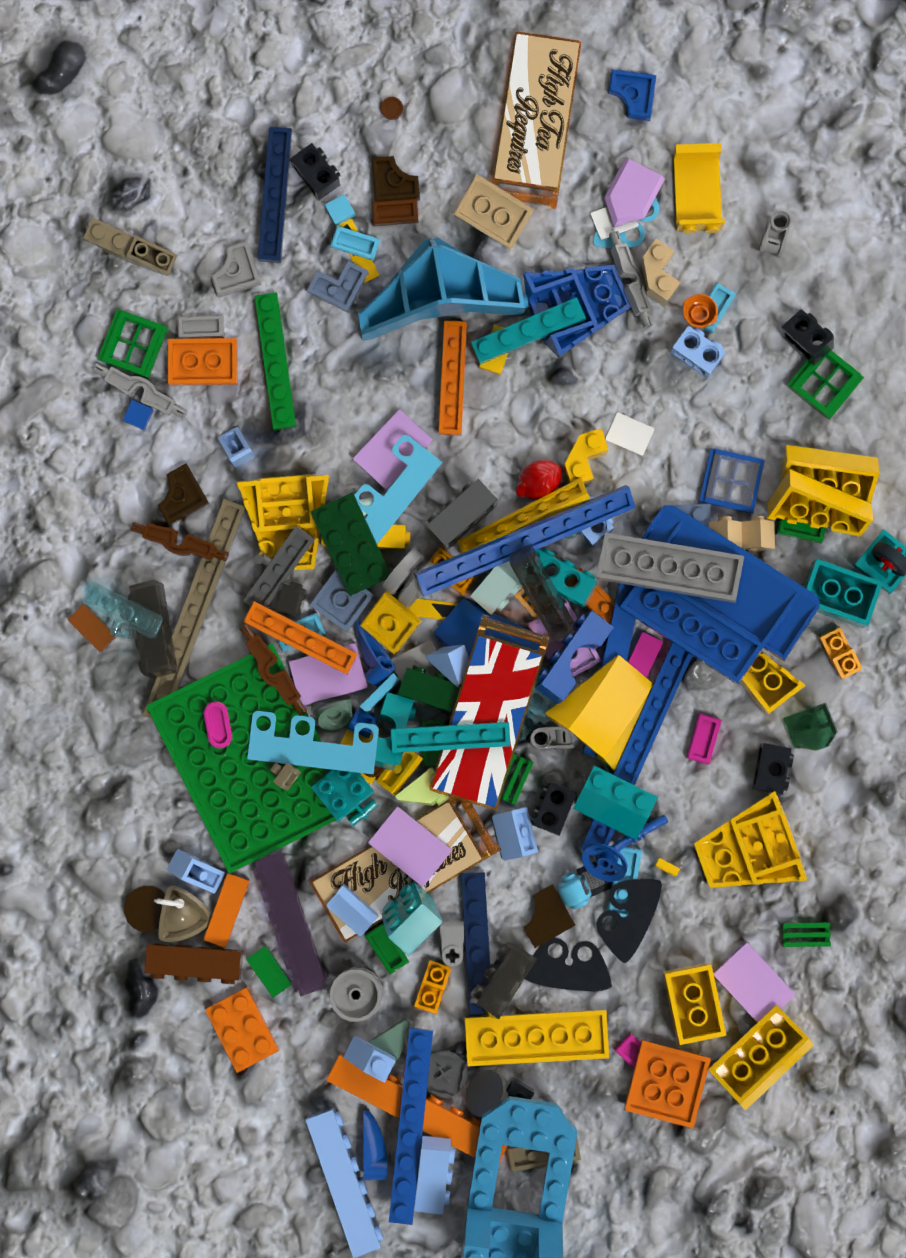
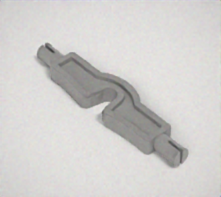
M611 232L609 236L614 247L610 251L618 276L630 278L632 283L625 286L624 292L634 315L640 316L643 328H649L653 324L648 314L651 311V306L645 293L643 274L634 263L627 243L622 244L619 232Z
M99 363L95 365L97 368L94 367L93 372L105 377L104 381L114 386L128 397H132L139 388H144L140 400L142 404L168 416L172 413L182 420L185 418L184 415H187V410L176 406L175 400L158 392L147 379L139 376L130 377L114 367L107 369Z

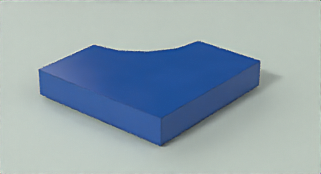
M612 69L608 94L617 96L624 103L629 119L650 121L657 75Z

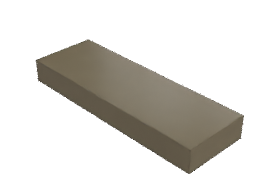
M576 1139L573 1161L581 1160L578 1139ZM512 1146L507 1147L511 1172L547 1166L549 1152Z

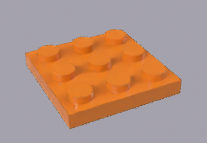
M641 1039L624 1110L694 1129L711 1058Z

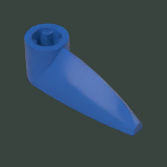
M355 622L358 645L368 668L365 674L366 678L372 685L381 686L394 671L395 665L379 642L360 626L361 622Z
M363 1110V1180H387V1153L382 1132L371 1112Z

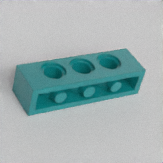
M543 548L542 551L540 549L534 550L509 561L525 577L530 578L532 581L585 609L598 586L597 581L594 580L596 576L586 570L580 572L574 569L575 565L566 559H563L561 562L554 558L555 554L546 548ZM529 555H535L537 562L533 565H528L525 563V559ZM555 566L558 571L555 575L548 576L545 574L546 568ZM575 577L578 579V583L574 587H568L565 585L567 578Z

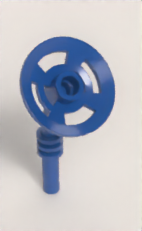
M662 815L645 824L637 840L640 841L641 837L643 839L646 838V834L667 824V817ZM626 835L612 846L606 844L589 845L582 854L583 865L597 879L607 882L619 881L627 872V862L620 851L630 843H636L637 840ZM589 855L595 856V861L598 864L596 867L592 864ZM616 855L620 858L622 865L618 863ZM603 870H604V871H608V872H612V871H615V870H616L617 873H605V872H603Z

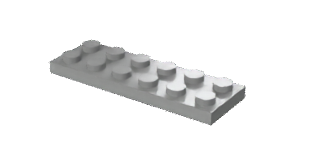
M605 533L596 579L736 603L744 556Z

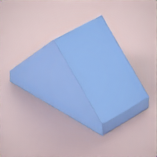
M238 426L218 437L235 468L255 458Z
M465 645L443 646L426 656V659L456 687L464 684L470 664Z

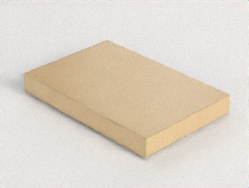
M476 174L453 214L511 250L535 209Z

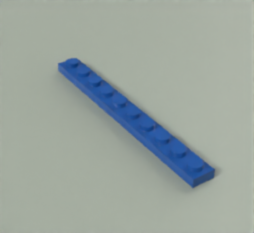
M624 485L414 573L421 594L425 597L634 509L635 504L630 487Z
M674 643L671 644L613 774L633 785L636 784L692 657L691 654ZM593 819L580 849L585 850L592 844L608 845L615 829Z

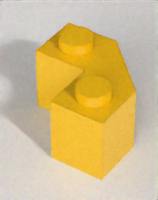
M602 428L579 435L563 467L568 484L579 478L582 479L584 485L593 482L594 478L588 461L607 455L609 450Z

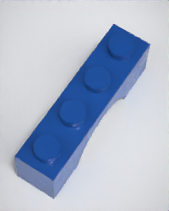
M593 611L585 615L582 613L574 623L577 627L572 633H567L561 642L564 644L561 650H556L550 657L549 661L551 664L548 669L544 668L536 678L539 682L535 689L555 704L563 702L576 684L570 668L574 652L578 648L596 649L602 646L614 628Z

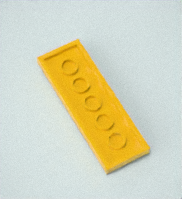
M606 1009L465 1017L467 1066L609 1058Z

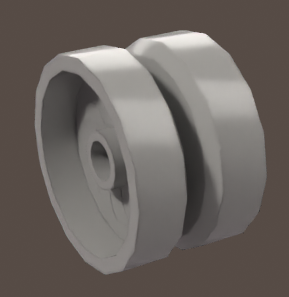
M413 549L403 558L382 586L391 595L396 594L403 588L398 596V601L406 608H409L422 596L414 573L434 565L429 562L419 569L423 563L424 556L416 549Z
M351 967L342 971L330 988V1002L333 1010L339 1017L350 1022H360L369 1019L377 1011L382 1001L383 988L380 979L373 971L365 967ZM354 990L360 992L361 996L358 999H354V994L352 993Z

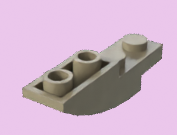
M95 218L91 219L83 237L84 241L104 249V252L165 276H169L178 256L136 235L133 237Z

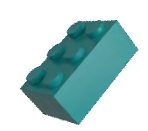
M816 559L811 563L803 587L819 598L820 606L817 613L863 629L869 626L883 582Z
M415 881L410 885H405L400 890L399 896L394 901L388 902L381 913L388 938L408 956L443 922L434 899Z

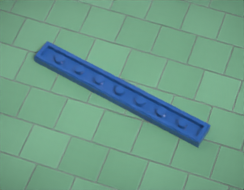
M618 584L610 625L614 628L606 639L600 668L617 655H620L627 661L636 619L621 610L620 606L634 588L633 585ZM585 744L583 745L582 754L593 757L597 756Z

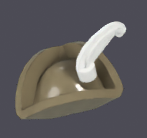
M172 885L168 887L164 900L154 899V902L157 904H163L158 936L164 942H174L190 938L203 931L210 923L211 914L206 906L194 895L178 886Z

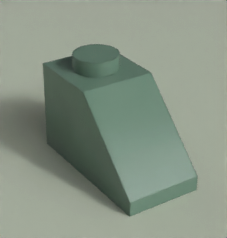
M407 1017L368 1041L370 1044L397 1057L393 1067L399 1063L398 1058L401 1057L409 1023Z

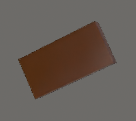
M417 199L372 202L374 226L419 223Z

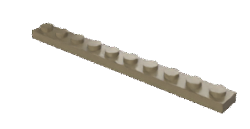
M224 499L208 542L215 544L217 549L230 553L246 510L245 506ZM214 557L212 561L201 558L146 705L179 689L224 569L225 561ZM145 707L142 716L152 719L147 707Z

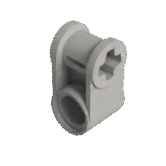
M776 211L771 216L758 252L766 251L776 254L778 258H781L791 224V218L787 212ZM774 220H782L784 222V227H776L774 224Z
M559 726L538 728L529 735L530 745L538 750L575 748L574 744H572L571 732ZM541 732L546 736L544 745L536 744L534 740L536 733Z
M443 921L440 924L442 959L446 965L455 967L463 960L464 921ZM450 949H455V953L459 954V958H455L453 963L450 962L449 958H446V954L450 953Z

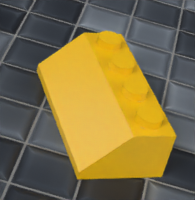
M786 445L781 464L779 484L789 469L871 503L880 474L878 458Z
M776 1005L715 1062L708 1071L746 1111L814 1045L810 1038Z

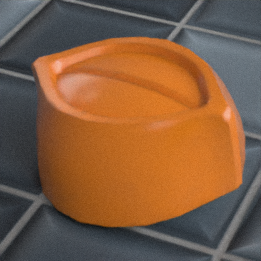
M696 294L683 302L684 318L690 325L697 328H705L716 323L718 309L710 296Z

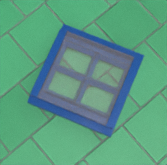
M711 448L699 502L753 514L765 460Z

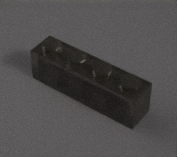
M529 544L510 553V565L551 640L555 641L573 633L574 621L533 545Z
M153 579L130 585L128 600L133 609L132 624L136 629L137 638H135V645L140 654L138 665L141 673L151 679L177 673L164 584Z

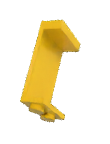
M721 143L675 145L673 159L677 231H683L684 234H693L701 230H705L706 233H716L722 230L725 219H722L719 165V157L722 152Z

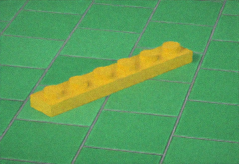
M579 478L458 540L461 553L589 500L590 496L582 479Z

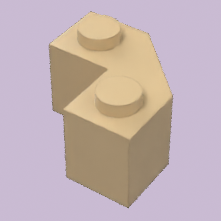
M656 238L642 258L641 270L645 280L646 295L665 308L678 290L681 282L664 271L672 260L675 251Z
M730 516L718 517V521L709 522V528L744 550L762 551L775 549L774 521L765 520V516H752L751 521L743 522L734 521Z

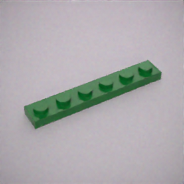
M276 292L256 295L255 303L273 429L275 431L296 428L278 294Z

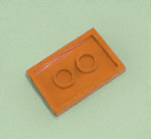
M237 338L168 339V385H238Z
M248 987L205 1009L237 1073L280 1050Z

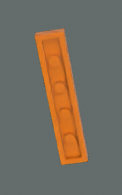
M444 321L439 435L462 436L467 322Z
M255 601L243 621L348 675L358 656L357 653Z

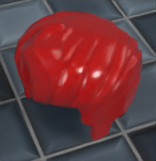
M548 459L538 460L527 465L518 476L519 482L516 486V494L521 498L527 497L529 500L536 501L558 490L562 483L561 466Z

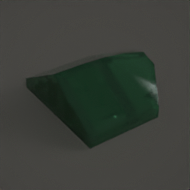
M827 703L809 707L783 718L795 748L814 751L826 748L838 733Z

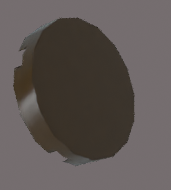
M144 885L134 889L128 895L124 903V915L133 929L140 932H153L159 929L163 904H157L154 902V899L164 900L166 893L162 889L153 885Z

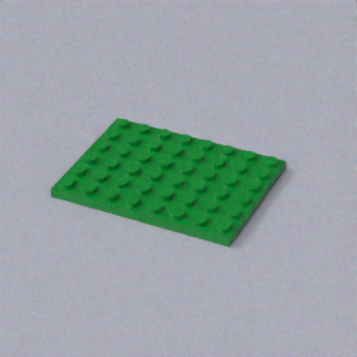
M274 644L268 645L267 647L278 658V661L269 668L270 674L273 675L283 669L286 670ZM252 654L146 705L229 874L336 821L311 788L332 769L293 765L301 773L287 791L273 782L277 777L276 774L270 771L275 764L274 762L247 759L252 715L254 712L274 713L276 716L274 736L283 738L290 737L291 720L294 716H299L292 704L287 705L277 689L263 680L258 670V662ZM212 702H221L228 709L232 741L224 748L212 746L208 739L204 710ZM298 706L301 712L303 713L300 716L309 717L307 711L304 713L300 706ZM260 716L256 721V726L259 730L266 731L270 728L271 721L267 716ZM301 720L297 722L295 730L299 735L304 736L309 733L310 725L307 721ZM315 729L313 741L322 742ZM277 763V764H280V765L283 766V767L286 765V764H283V763Z

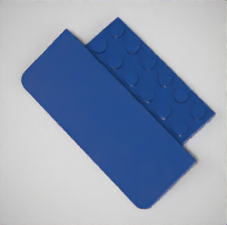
M668 505L659 511L641 539L744 556L736 603L634 586L620 606L621 610L738 685L763 648L782 661L786 660L817 613L820 601L817 595L679 508Z

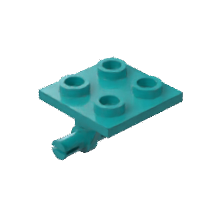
M331 770L311 787L338 822L356 808L358 811L347 819L353 827L363 818L367 819L369 817L368 814L379 806L373 798L363 807L360 806L375 791L364 777L357 772Z

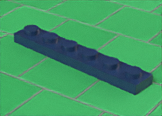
M269 127L258 251L259 262H282L292 128Z
M485 872L461 873L470 1016L493 1015Z

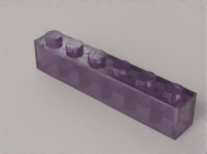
M284 852L254 861L256 865L253 867L256 880L261 879L263 889H260L264 903L268 902L271 911H268L270 922L272 925L276 924L279 932L275 934L279 947H284L286 956H283V960L287 970L291 969L294 977L291 979L294 992L299 991L301 997L328 987L329 984Z

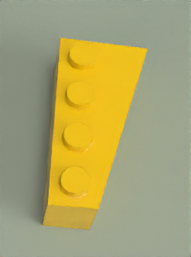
M789 469L767 502V519H785L787 523L791 524L801 522L810 524L812 528L826 527L831 528L833 532L861 537L873 521L871 503Z
M762 651L740 682L765 715L770 714L806 686Z

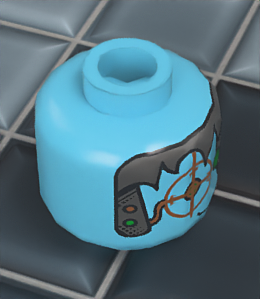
M571 872L561 877L562 881L558 884L557 890L565 906L577 909L589 903L588 899L591 897V890L583 875H575L574 872Z

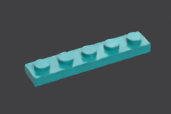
M576 297L472 341L471 344L481 365L585 321L586 317Z
M509 722L392 728V753L510 746Z

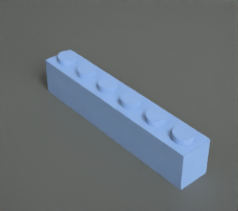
M331 1107L307 1116L306 1123L353 1258L380 1249L381 1240H384L380 1226H375L373 1217H376L372 1203H367L365 1194H368L364 1180H359L357 1171H360V1167L356 1157H351L349 1149L352 1148V1144L348 1134H343L341 1126L344 1125V1121L340 1111L336 1112L335 1108Z

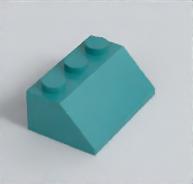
M593 766L573 809L637 840L658 797Z

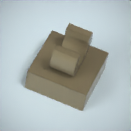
M275 762L270 771L277 775L273 782L287 791L301 773L299 769L289 763H286L283 767Z

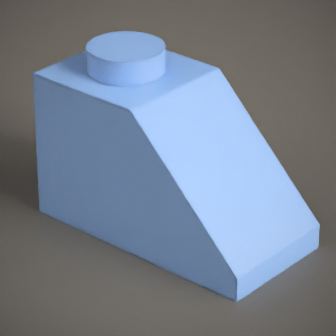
M180 849L176 850L166 869L181 880L214 894L226 874L213 865Z
M355 1035L344 1055V1058L357 1068L384 1083L397 1058Z

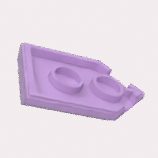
M624 159L604 197L614 228L628 222L642 220L646 217L665 180L662 175L631 159Z

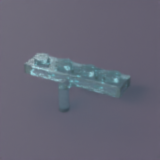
M91 582L83 602L114 619L110 634L130 639L133 633L131 630L121 628L122 624L149 638L155 639L164 618L94 582Z

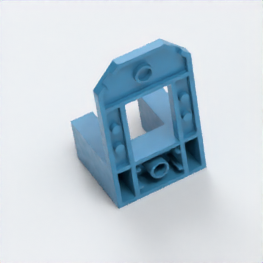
M509 1096L493 1110H488L482 1115L460 1258H564L563 1217L577 1139V1129L572 1122H569L557 1103ZM502 1145L549 1152L539 1215L492 1207Z

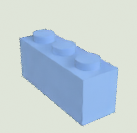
M423 1136L415 1212L443 1215L444 1205L449 1206L450 1191L446 1190V1184L451 1185L453 1170H448L449 1163L454 1164L455 1149H451V1139Z

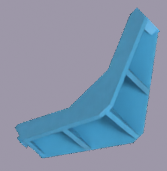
M433 238L422 242L385 288L358 315L364 341L374 339L419 320L478 312L522 316L525 313V308L528 307L527 294L522 292L521 279L519 277L469 257L440 238Z

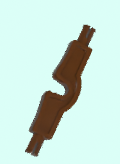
M133 522L131 526L132 532L142 534L145 540L163 545L169 552L178 556L195 555L210 561L214 557L225 562L228 559L225 556H229L228 552L217 549L215 544L201 540L191 534H187L183 542L177 545L178 531L172 528L161 527L151 523H147L144 526Z
M248 624L244 625L249 634H247L243 627L239 630L247 640L246 646L258 662V670L263 680L275 687L286 704H292L299 716L303 713L298 706H300L304 713L308 711L300 701L301 694L294 686L286 670L283 669L276 674H270L269 668L278 661L276 655L267 647L259 635H254Z

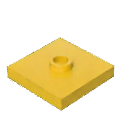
M386 591L360 626L396 655L422 620Z

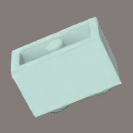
M508 561L494 567L470 597L491 615L497 609L501 612L510 602L507 599L510 594L514 596L523 587L520 582L524 579L525 575Z

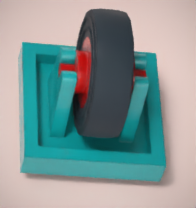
M883 529L853 566L867 577L882 581V589L890 595L906 576V546Z

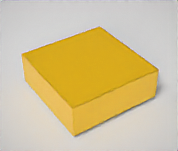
M659 857L654 862L655 867L674 877L680 871V868Z

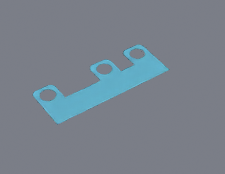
M408 435L401 436L392 448V453L408 466L385 495L382 496L367 484L361 486L355 494L361 510L368 515L366 520L377 544L443 463ZM410 442L413 445L414 450L410 456L400 454L399 446L401 443ZM364 491H369L374 496V501L369 506H364L359 501V496Z
M256 711L252 715L247 759L374 774L379 732L378 727L374 724H356L353 746L313 741L315 720L312 717L294 716L291 720L290 737L283 738L274 736L276 724L274 713ZM260 716H267L271 721V726L266 731H261L256 726V721ZM301 720L307 721L310 725L309 733L304 736L299 735L295 730L297 722ZM363 728H369L373 732V739L369 743L361 742L358 737L359 731Z

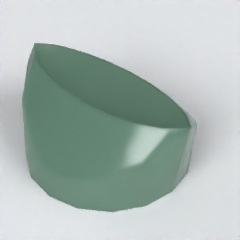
M352 699L333 701L315 709L312 713L319 726L326 731H338L347 727L352 720Z

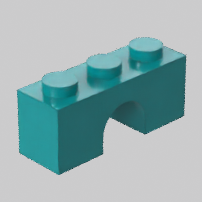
M387 692L380 720L389 722L394 728H407L408 721L413 722L417 708L413 707L414 700ZM391 736L389 738L378 737L375 766L394 771L395 765L401 764L404 752L392 753Z

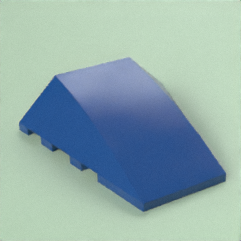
M615 265L585 267L584 269L577 270L571 268L564 271L552 272V270L542 271V273H523L525 292L532 316L577 297L586 317L585 321L542 338L544 344L557 357H560L631 308Z
M466 598L459 602L434 631V634L443 646L465 645L470 661L478 636L537 654L549 641L496 613L489 614L482 606Z

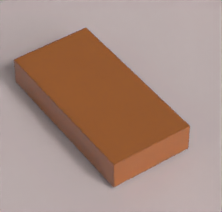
M85 604L68 619L100 653L118 637Z

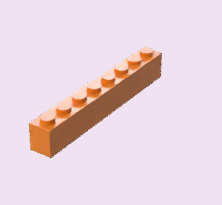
M340 1052L326 1081L400 1119L403 1084L400 1083L401 1079L389 1073L384 1083L357 1068L344 1058V1053ZM430 1095V1097L426 1096L423 1131L434 1137L451 1139V1146L475 1158L481 1120L473 1117L471 1120L463 1115L464 1111L455 1106L448 1108L442 1105L443 1100L433 1095ZM502 1145L500 1161L507 1148L505 1145Z

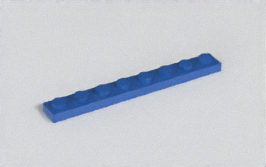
M409 1028L389 1213L390 1223L413 1225L433 1030Z

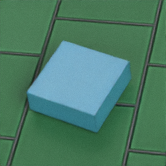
M345 194L325 204V208L335 226L356 216Z

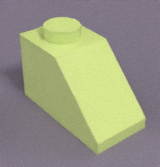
M431 767L395 797L402 803L429 806L437 803L439 806L449 798V793L432 788L436 772Z

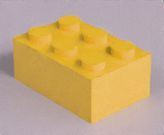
M707 962L663 971L662 974L677 1043L683 1045L727 1036L712 964Z

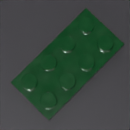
M354 492L311 511L349 596L388 578L391 574Z

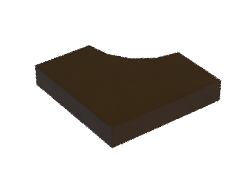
M394 156L371 158L375 202L405 199L420 200L418 176L403 172L397 166Z
M187 463L166 474L169 481V490L165 499L158 504V507L169 526L210 504Z
M553 884L532 895L535 902L534 915L531 921L523 928L534 948L576 926Z

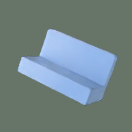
M527 807L492 816L504 861L538 853Z
M345 884L326 905L358 936H362L379 917L373 909Z

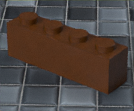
M149 943L146 946L144 973L150 974V978L164 979L165 975H172L174 980L187 981L188 977H197L198 982H211L212 979H221L222 984H235V980L239 981L241 979L244 950Z

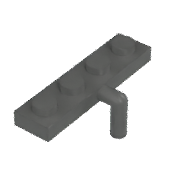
M296 525L273 559L263 552H257L254 556V562L256 564L262 563L267 567L243 601L249 606H252L255 601L267 608L315 538Z

